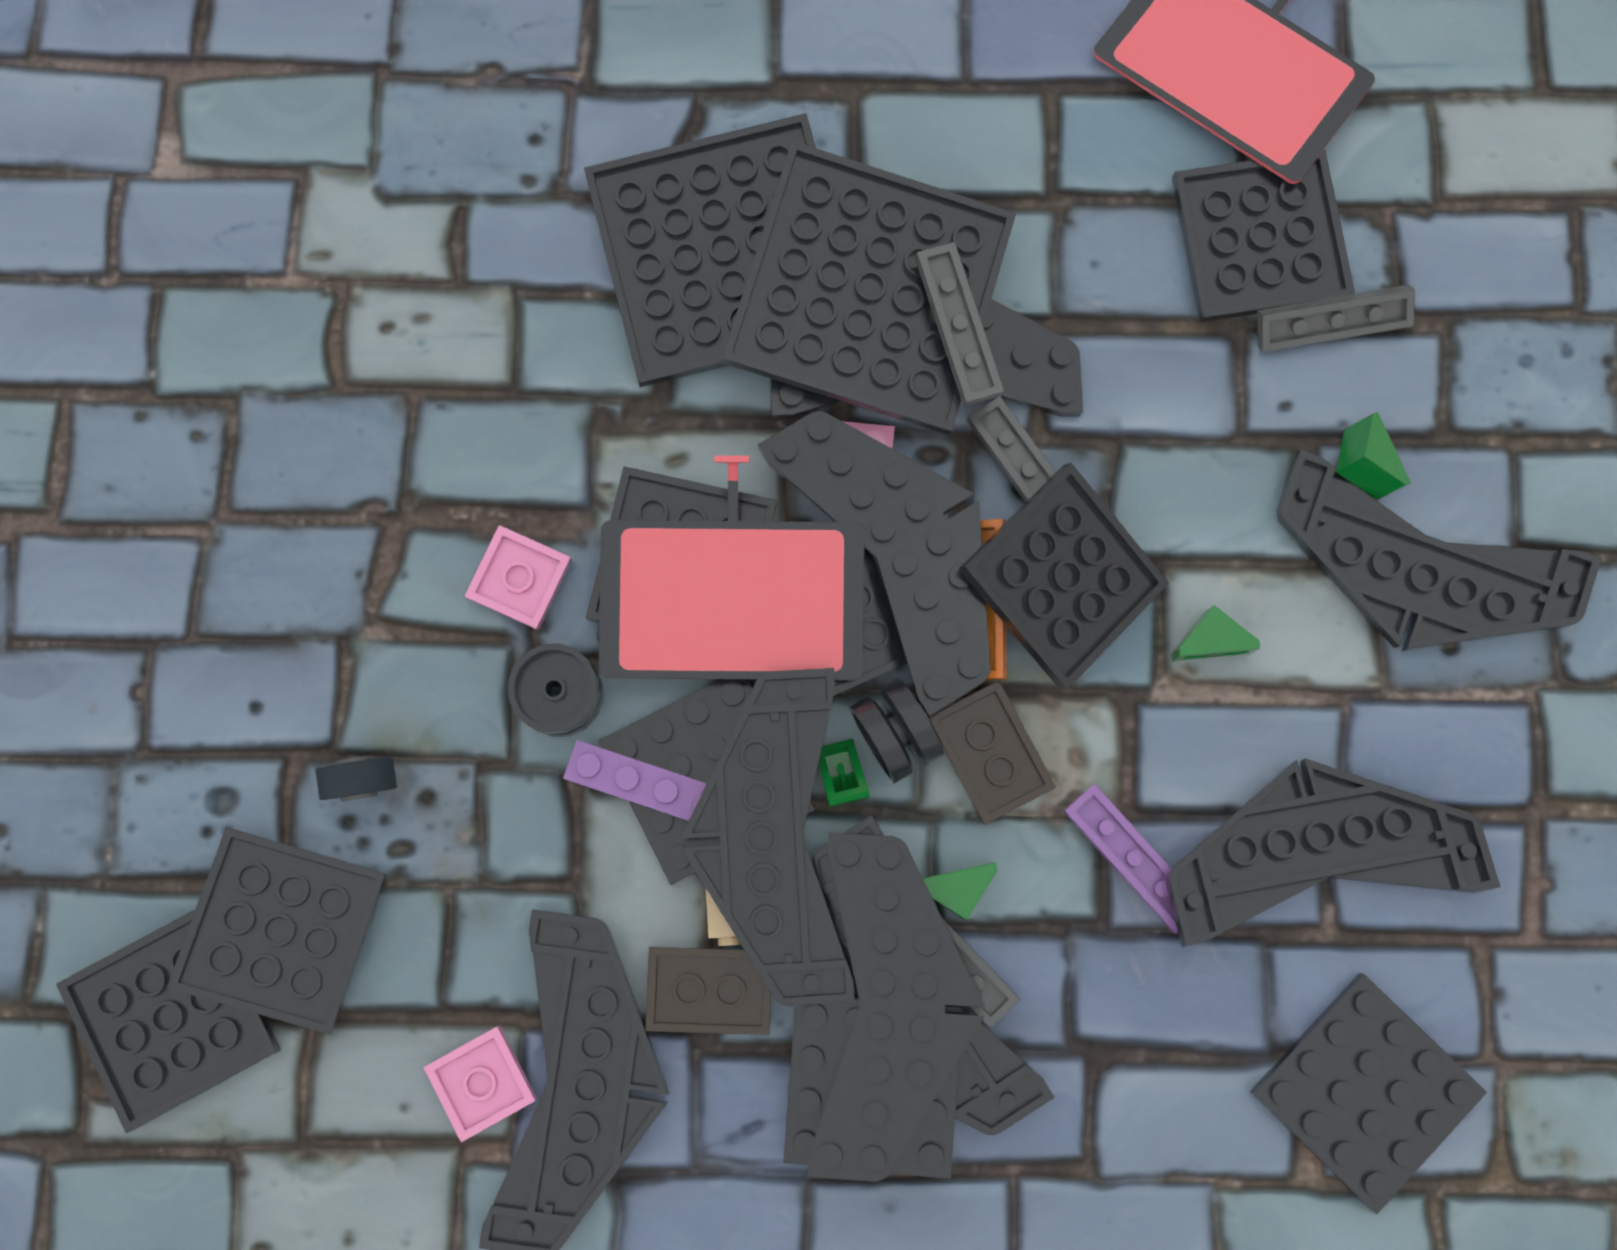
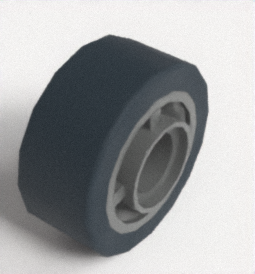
M372 755L337 760L335 761L336 765L315 769L320 800L340 798L341 801L378 796L377 792L397 788L393 757L373 759Z

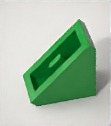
M1378 412L1344 429L1336 469L1339 475L1376 500L1411 484Z
M1213 605L1201 615L1173 650L1171 658L1172 661L1251 654L1260 649V641Z
M853 738L822 746L818 766L829 809L867 800L870 797L869 789Z
M996 862L926 877L923 880L935 902L963 920H967L998 870Z

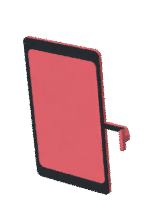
M1131 0L1097 42L1093 51L1097 60L1291 184L1301 181L1375 81L1372 72L1281 16L1280 13L1290 0H1277L1271 9L1257 0Z
M714 455L715 463L728 464V521L608 520L603 523L601 527L599 672L603 677L757 680L764 673L771 671L834 668L835 680H857L862 676L864 528L857 522L738 521V463H750V456Z

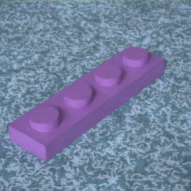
M576 740L563 777L565 780L689 821L707 784Z
M1092 784L1063 810L1064 814L1173 934L1178 933L1166 887V876L1171 867L1095 784Z

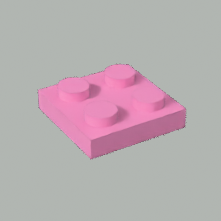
M499 525L465 597L539 631L571 565L572 558Z
M500 1025L423 1067L461 1142L537 1100Z

